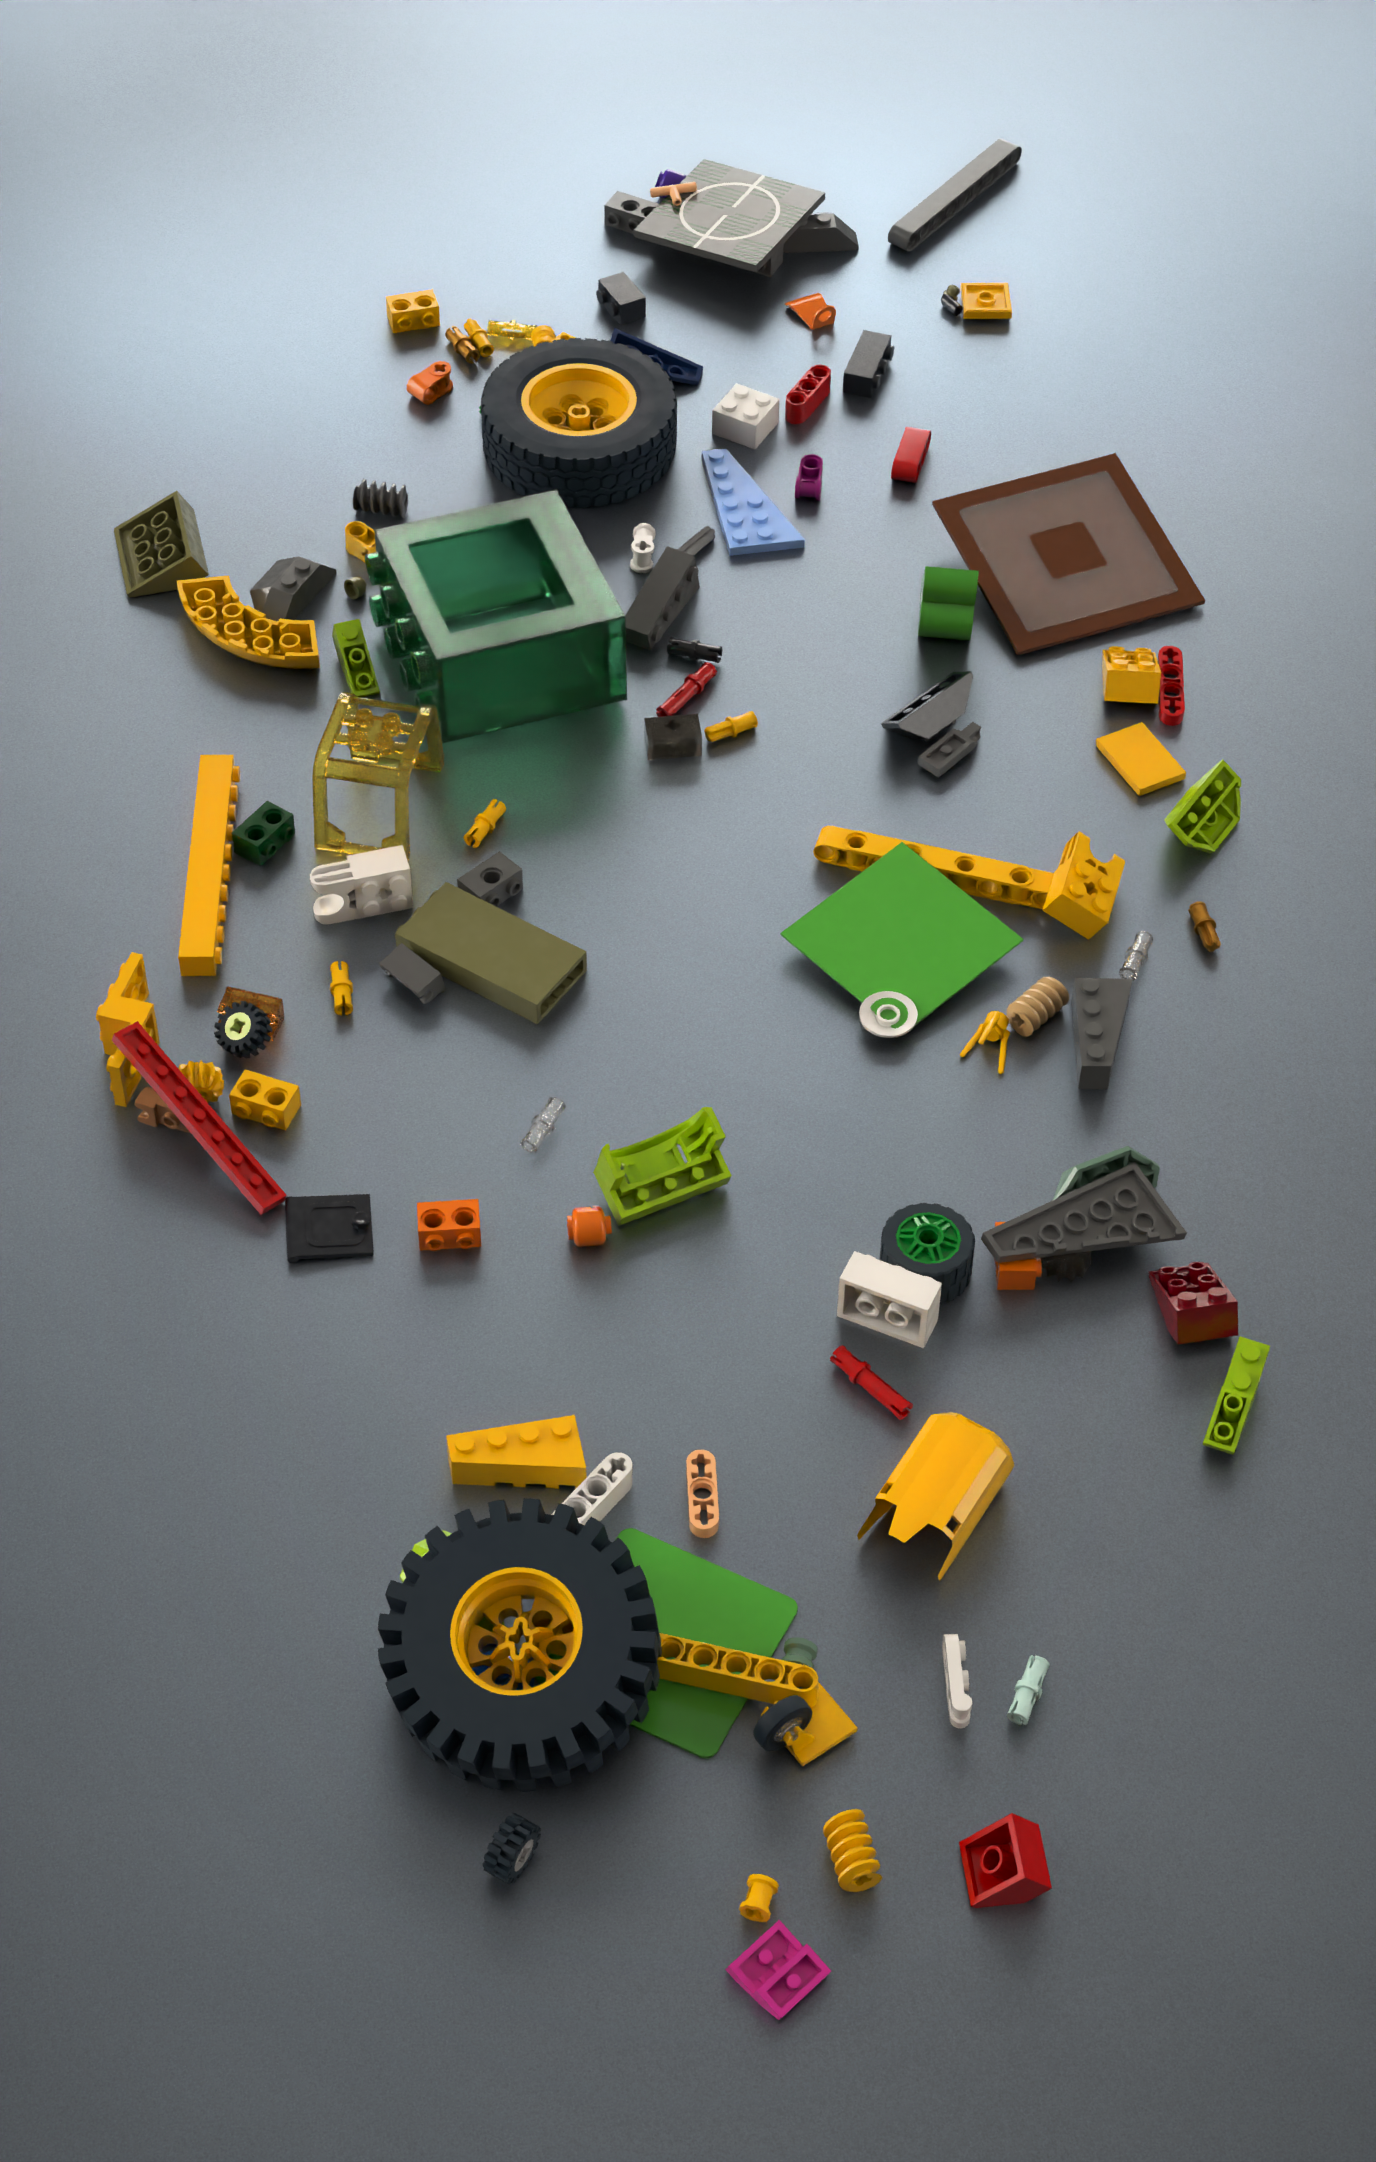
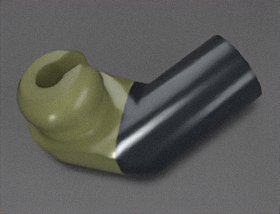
M951 284L944 291L941 303L954 316H958L963 310V307L957 302V295L960 293V289Z

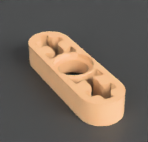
M695 1450L688 1455L686 1460L689 1528L695 1536L709 1538L715 1535L719 1528L716 1460L714 1455L707 1450ZM697 1463H704V1477H698ZM699 1488H706L712 1494L706 1499H699L693 1493ZM701 1510H707V1525L701 1524Z

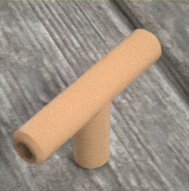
M695 182L655 187L650 189V195L652 198L670 195L673 205L679 206L682 203L680 194L697 191V185Z

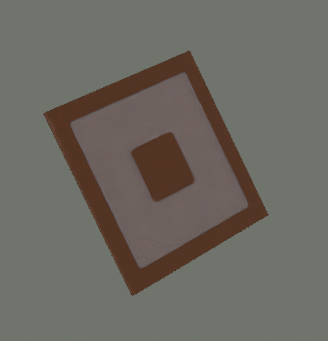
M1116 453L932 502L935 511L968 569L979 571L978 586L1017 655L1205 604L1203 595Z

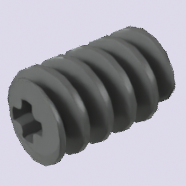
M363 479L361 484L355 487L353 509L358 510L361 507L364 512H367L371 508L373 513H378L381 509L383 515H387L391 511L392 516H398L401 513V516L404 518L408 507L406 485H402L400 491H397L396 484L393 483L390 490H387L386 482H382L381 487L377 488L376 480H373L370 487H367V481Z

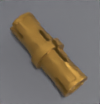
M451 326L455 333L448 328L445 337L453 344L454 350L461 354L468 363H474L470 357L477 362L480 358V353L472 345L471 339L463 335L456 326Z

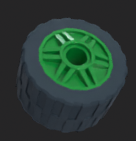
M927 1202L911 1204L894 1212V1215L886 1221V1225L882 1230L879 1260L891 1265L901 1266L905 1270L922 1276H928L935 1281L941 1282V1305L960 1296L970 1282L975 1235L972 1232L971 1225L967 1223L965 1218L950 1207H944L936 1203L928 1204Z

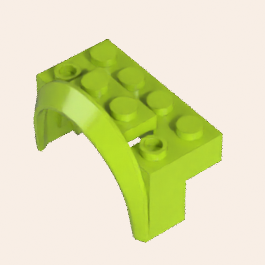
M703 1107L686 1121L643 1141L615 1150H610L608 1143L601 1149L598 1163L593 1173L618 1226L726 1185L732 1175L719 1150L726 1136L712 1107ZM677 1144L681 1146L686 1156V1159L688 1161L686 1164L680 1154Z

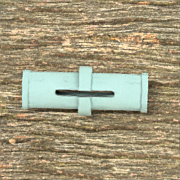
M1031 1655L1021 1680H1018L1014 1690L1016 1694L1007 1713V1718L1018 1725L1028 1724L1032 1708L1036 1700H1039L1041 1697L1042 1682L1050 1666V1663L1045 1658Z

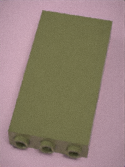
M445 882L438 890H435L429 900L422 907H418L413 916L405 924L400 925L395 933L396 947L403 943L440 972L441 976L536 1024L548 1014L587 971V951L448 882Z

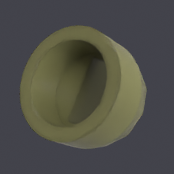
M352 577L344 582L345 592L351 599H357L366 592L367 584L361 577Z

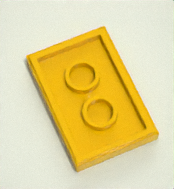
M1143 722L1096 739V747L1138 796L1182 781L1186 777V771Z

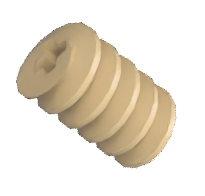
M1042 977L1008 1006L1007 1018L1009 1019V1024L1021 1036L1028 1037L1032 1035L1033 1031L1046 1023L1048 1018L1053 1017L1055 1012L1060 1011L1062 1006L1068 1004L1069 993L1065 986L1057 979Z

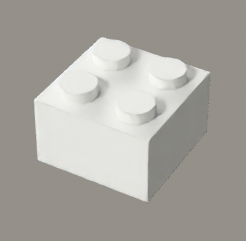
M736 383L712 410V434L756 449L779 423L780 399Z

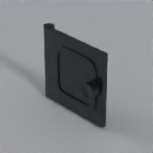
M370 1194L289 1196L285 1198L287 1261L289 1263H296L298 1259L373 1256Z

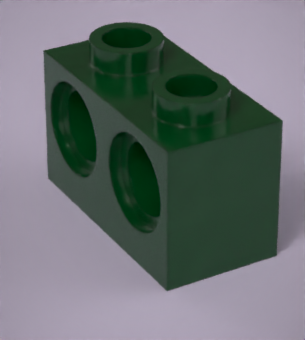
M266 801L232 832L234 853L261 866L295 835L293 814Z

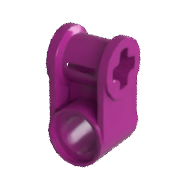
M808 454L801 458L795 484L796 499L802 496L812 497L820 501L823 460L820 456Z

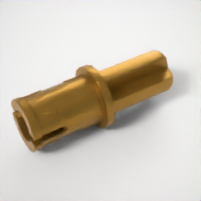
M1194 902L1189 906L1190 909H1188L1195 923L1194 931L1197 935H1200L1204 947L1209 952H1214L1215 949H1219L1221 946L1215 930L1216 922L1210 917L1204 902Z

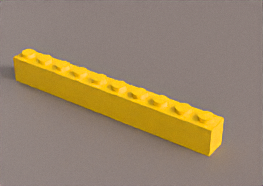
M200 755L178 954L181 976H216L217 964H222V947H219V943H224V926H221V922H226V905H223V902H228V885H225V881H230V864H227V861H232V844H229V841H233L232 832L234 831V824H231V821H236V805H233V802H238V786L235 785V782H240V767L235 766L234 755Z

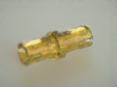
M489 320L487 334L508 337L509 340H514V338L531 339V333L537 325L519 324L514 320H510V322ZM502 328L512 329V330H521L522 332L503 330Z

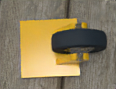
M818 1682V1701L814 1707L810 1708L806 1701L798 1695L786 1697L779 1702L775 1701L773 1706L765 1707L761 1713V1718L755 1725L753 1735L760 1746L766 1751H776L786 1746L803 1767L856 1733L858 1728Z

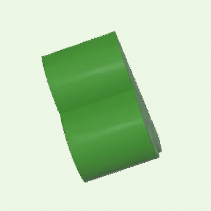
M925 566L921 581L918 637L971 640L979 571Z

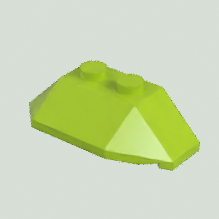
M1222 759L1190 787L1164 819L1166 825L1185 846L1210 854L1213 853L1240 820L1241 798L1239 788L1241 787V778Z

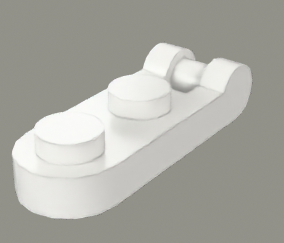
M943 1634V1663L949 1720L954 1727L961 1729L968 1726L972 1709V1699L964 1692L969 1691L968 1670H962L961 1661L966 1660V1646L964 1640L959 1641L958 1634Z

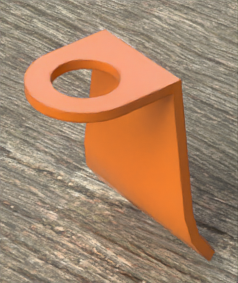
M820 293L785 303L812 330L833 324L835 321V307L826 305Z

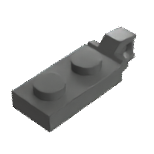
M972 722L962 731L953 728L918 757V765L939 778L975 748L977 741L981 737V726Z

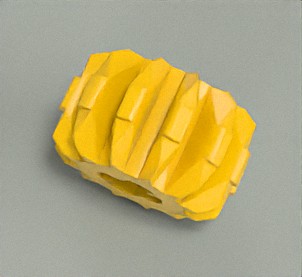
M202 1060L195 1063L189 1061L188 1065H179L178 1069L207 1103L209 1101H218V1096L222 1095V1090L224 1089L221 1068L214 1067L213 1062L203 1063Z

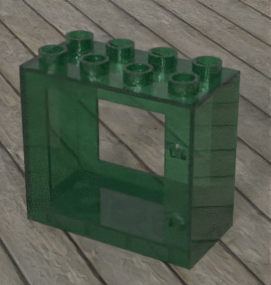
M557 490L374 530L376 552L365 555L369 580L372 586L379 585L380 594L369 596L372 619L376 627L388 626L384 628L386 648L391 659L403 658V660L399 661V671L406 692L418 690L419 693L414 694V702L421 725L433 723L442 743L627 700L625 614ZM546 597L551 599L555 607L554 610L454 633L449 632L444 622Z

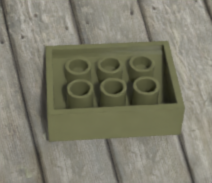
M178 491L173 492L114 528L126 592L130 598L177 590V580L205 578L209 575L194 509Z

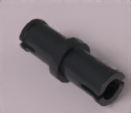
M670 637L668 641L671 643L667 645L668 654L686 656L693 661L702 659L719 663L721 660L718 656H722V646L700 643V640L696 639L687 641Z

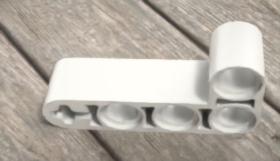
M617 1452L608 1455L565 1499L562 1504L574 1508L576 1516H580L577 1518L579 1523L585 1525L590 1517L601 1521L628 1493L632 1487L631 1458L624 1453Z

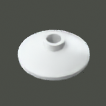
M882 991L870 995L862 1002L859 1010V1019L863 1027L870 1033L884 1038L905 1035L913 1029L918 1016L917 1008L913 1001L907 996L893 991ZM882 998L897 999L906 1006L908 1018L902 1026L894 1029L891 1025L899 1021V1009L890 1004L882 1005L878 1008L876 1015L871 1010V1005ZM890 1009L897 1016L892 1020H886L880 1016V1013L883 1010Z

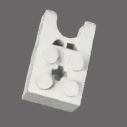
M403 845L348 855L346 861L315 867L310 873V882L313 889L318 894L324 895L316 899L313 906L314 917L321 924H334L413 908L411 873Z

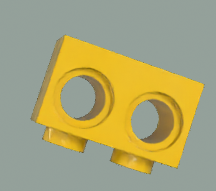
M433 289L386 296L387 317L393 333L440 326L439 305Z
M246 1069L229 1094L232 1114L242 1119H250L263 1123L268 1127H276L285 1131L301 1106L298 1085Z

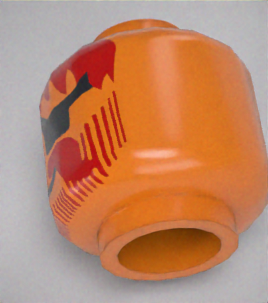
M600 1206L574 1208L572 1215L567 1216L569 1240H574L575 1245L578 1247L603 1245L606 1240V1234H612L611 1216H604V1211Z

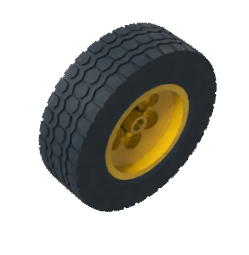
M569 338V340H553L550 343L548 341L543 342L535 347L525 348L522 352H517L511 355L510 359L500 363L499 367H496L491 376L488 377L481 398L483 451L488 466L501 482H504V485L511 490L515 489L516 493L524 497L528 496L531 500L572 508L573 506L583 508L592 505L597 507L607 505V503L621 502L623 499L627 500L636 496L638 492H644L650 488V485L653 486L660 480V477L664 476L673 461L677 444V398L673 383L666 371L657 362L654 363L652 358L646 354L642 355V352L634 348L630 349L628 346L619 343L614 344L612 341H597V339L585 338V340Z

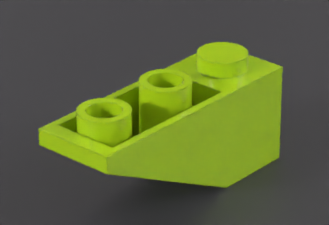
M360 619L334 624L332 638L353 698L379 694V686Z

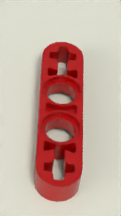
M1164 646L1158 653V664L1161 670L1158 700L1159 718L1166 725L1176 726L1183 721L1185 710L1182 651L1179 648ZM1168 658H1171L1173 662L1168 664ZM1172 674L1175 675L1177 678L1171 679L1165 677L1164 675ZM1172 692L1177 694L1178 696L1170 697L1167 696L1165 693ZM1169 707H1174V713H1170Z

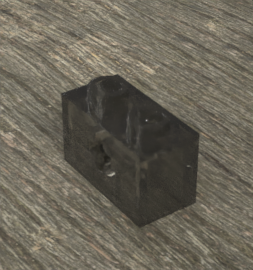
M698 714L644 718V740L648 760L702 756V733Z

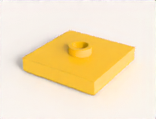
M961 283L960 292L964 319L1012 318L1008 283Z

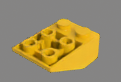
M1111 646L1109 650L1102 649L1104 701L1158 704L1161 670L1155 652H1151V649L1136 648L1135 651H1125V648Z

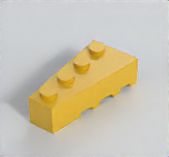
M575 1415L446 1435L448 1461L453 1484L495 1486L497 1482L511 1483L513 1487H526V1484H545L546 1488L559 1489V1485L575 1486L576 1489L587 1478L586 1464Z

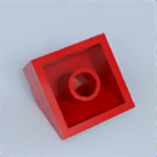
M1011 1813L959 1842L971 1907L983 1908L1026 1903L1052 1889L1039 1824Z

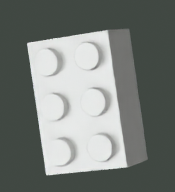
M854 1251L839 1279L837 1316L924 1348L938 1321L942 1283L935 1281L931 1277L905 1270L901 1266L880 1261L871 1255H864Z

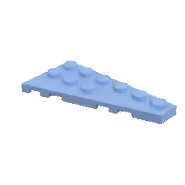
M727 449L702 451L703 466L729 556L805 548V539Z

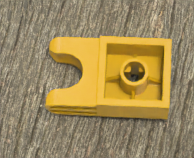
M1078 831L1064 847L1058 869L1054 872L1043 911L1089 940L1109 921L1125 860L1114 854L1110 861L1106 863L1100 862L1091 853L1090 838Z

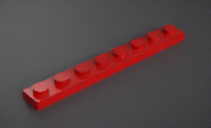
M138 1021L114 1033L112 1037L113 1043L260 1215L285 1201L286 1193Z

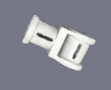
M640 523L633 529L634 541L631 544L633 559L630 561V568L637 573H647L653 568L651 554L654 551V543L652 540H654L656 532L647 523Z

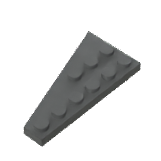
M1134 1162L983 1232L981 1240L997 1263L1182 1240L1187 1232Z

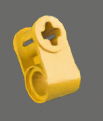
M353 521L346 525L345 541L347 552L363 561L367 566H375L384 555L388 556L393 552L390 540L365 523Z

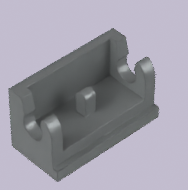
M403 943L379 963L380 968L384 971L386 970L388 976L395 977L414 992L418 998L422 997L420 1001L424 1004H427L440 992L443 993L446 990L441 973Z

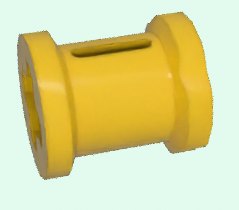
M752 1874L747 1880L749 1889L746 1899L739 1906L740 1914L751 1921L767 1922L771 1915L769 1910L771 1899L778 1892L779 1884L769 1876Z

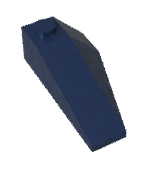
M614 328L609 341H612L614 344L626 345L630 349L634 348L642 352V355L646 354L654 360V363L657 362L666 371L671 381L698 385L703 366Z

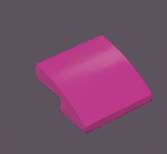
M780 1920L725 1969L757 2003L778 2020L786 2015L831 1972L808 1944L803 1947Z

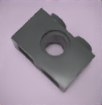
M499 851L458 878V888L498 907L499 904L523 889L522 868Z

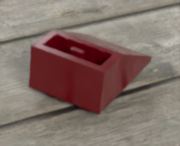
M1192 1262L1188 1266L1182 1267L1164 1266L1159 1268V1270L1148 1272L1168 1332L1178 1345L1238 1335V1301L1209 1263Z

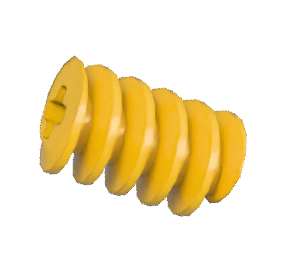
M859 1809L840 1812L831 1817L823 1827V1834L827 1838V1847L831 1851V1860L835 1864L834 1870L838 1875L839 1886L848 1892L867 1890L877 1885L883 1879L880 1874L876 1873L880 1869V1862L873 1859L876 1856V1850L873 1847H869L873 1840L870 1835L866 1834L869 1827L865 1822H861L865 1815Z

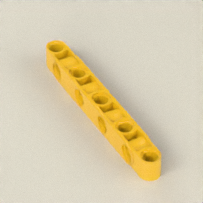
M825 826L821 829L813 850L814 856L821 862L863 872L903 842L968 895L1043 909L1054 875L1051 872L1019 864L835 826Z

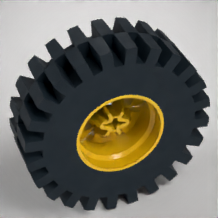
M523 1498L522 1513L510 1514L504 1499L488 1502L490 1518L475 1522L470 1509L461 1511L454 1515L458 1528L456 1532L446 1536L436 1526L425 1535L429 1551L423 1557L412 1550L405 1556L401 1564L406 1579L403 1583L391 1580L385 1593L391 1610L389 1614L380 1613L378 1631L384 1643V1648H378L380 1666L387 1679L386 1687L408 1732L412 1737L416 1736L424 1752L435 1762L440 1758L445 1760L451 1773L464 1780L468 1778L470 1773L478 1775L484 1787L500 1790L503 1780H514L520 1792L536 1791V1779L551 1776L556 1787L572 1782L570 1769L584 1764L589 1773L604 1765L602 1751L612 1745L616 1750L620 1751L630 1741L629 1724L633 1720L642 1724L649 1711L647 1694L649 1690H657L660 1677L657 1659L662 1657V1646L655 1607L649 1593L646 1577L640 1565L636 1567L633 1565L630 1551L619 1537L614 1542H611L608 1539L604 1524L593 1517H590L585 1525L579 1523L574 1508L565 1504L558 1503L554 1515L545 1514L540 1499ZM522 1599H534L530 1615H528V1612H523ZM484 1616L494 1625L493 1632L477 1626ZM510 1616L516 1617L513 1627L508 1628L502 1624L505 1618ZM541 1619L552 1621L549 1628L535 1627ZM571 1622L574 1628L573 1632L556 1636L559 1629ZM524 1635L526 1642L522 1644L518 1655L515 1644L519 1643L521 1636ZM487 1644H496L497 1647L491 1655L481 1653L483 1647ZM561 1648L566 1651L564 1657L559 1660L549 1657L550 1653L555 1649ZM531 1657L534 1658L531 1662L528 1663V1659H530ZM481 1665L490 1667L478 1676L472 1670V1668ZM549 1668H550V1669H552V1670H554V1671H559V1672L554 1676V1675H553L551 1672H549L548 1670H549ZM501 1674L512 1676L510 1682L505 1685L495 1684L496 1678ZM536 1676L546 1678V1681L536 1687L529 1686L530 1680ZM518 1683L523 1684V1690H516Z

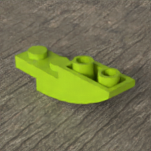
M1239 1337L1203 1441L1204 1446L1234 1455L1270 1351V1345Z

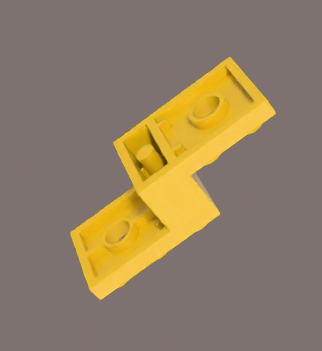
M131 952L126 963H122L115 984L112 983L110 985L108 997L104 1004L98 1007L96 1013V1020L99 1022L101 1030L100 1040L103 1041L105 1054L110 1055L106 1067L107 1072L110 1073V1090L113 1092L115 1105L127 1107L142 1075L113 1043L112 1037L114 1033L138 1021L158 1045L160 1043L154 1004L145 1002L149 991L143 954Z

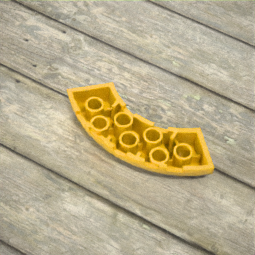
M229 576L176 581L179 597L186 614L195 627L217 646L242 659L271 667L288 669L320 668L314 620L280 618L279 621L267 619L266 614L255 610L249 605L244 606L239 601V596L234 591Z

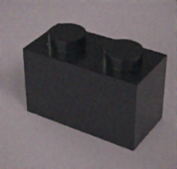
M624 272L598 280L597 299L600 304L605 306L610 316L614 317L620 325L646 317V297Z

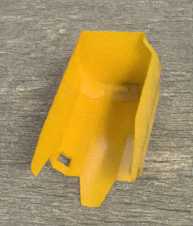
M948 1412L930 1415L876 1496V1505L857 1534L858 1539L860 1540L893 1504L897 1505L889 1535L905 1543L930 1523L941 1529L952 1540V1548L938 1574L940 1582L1012 1472L1014 1462L1010 1449L993 1431L959 1413ZM951 1517L958 1523L953 1532L946 1526Z

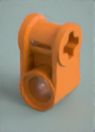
M438 361L420 373L413 375L407 383V392L426 405L432 404L435 400L453 389V383L449 376L451 365L445 361Z

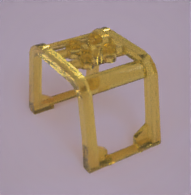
M342 692L339 695L319 743L313 765L315 848L340 853L359 854L403 845L407 861L409 860V779L413 765L414 769L440 773L444 765L440 726L435 706L424 704L420 707L356 697L354 693ZM358 704L418 713L414 724L403 723L396 713L390 712L383 717L373 716L370 709H359ZM342 725H347L348 734L340 733ZM400 733L410 735L407 743L393 741L392 737ZM426 733L428 751L419 753ZM341 744L348 745L351 759L378 763L379 758L400 762L397 768L333 758L330 755L334 745ZM327 778L395 788V834L383 838L381 842L382 847L346 842L345 832L328 822Z

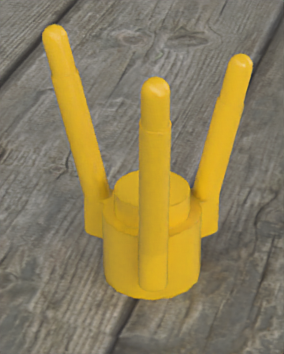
M999 1011L989 1012L984 1023L979 1025L977 1032L961 1051L960 1056L965 1057L977 1041L982 1045L986 1039L992 1042L1000 1039L998 1073L1003 1074L1007 1041L1010 1036V1032L1006 1030L1009 1024L1007 1016Z

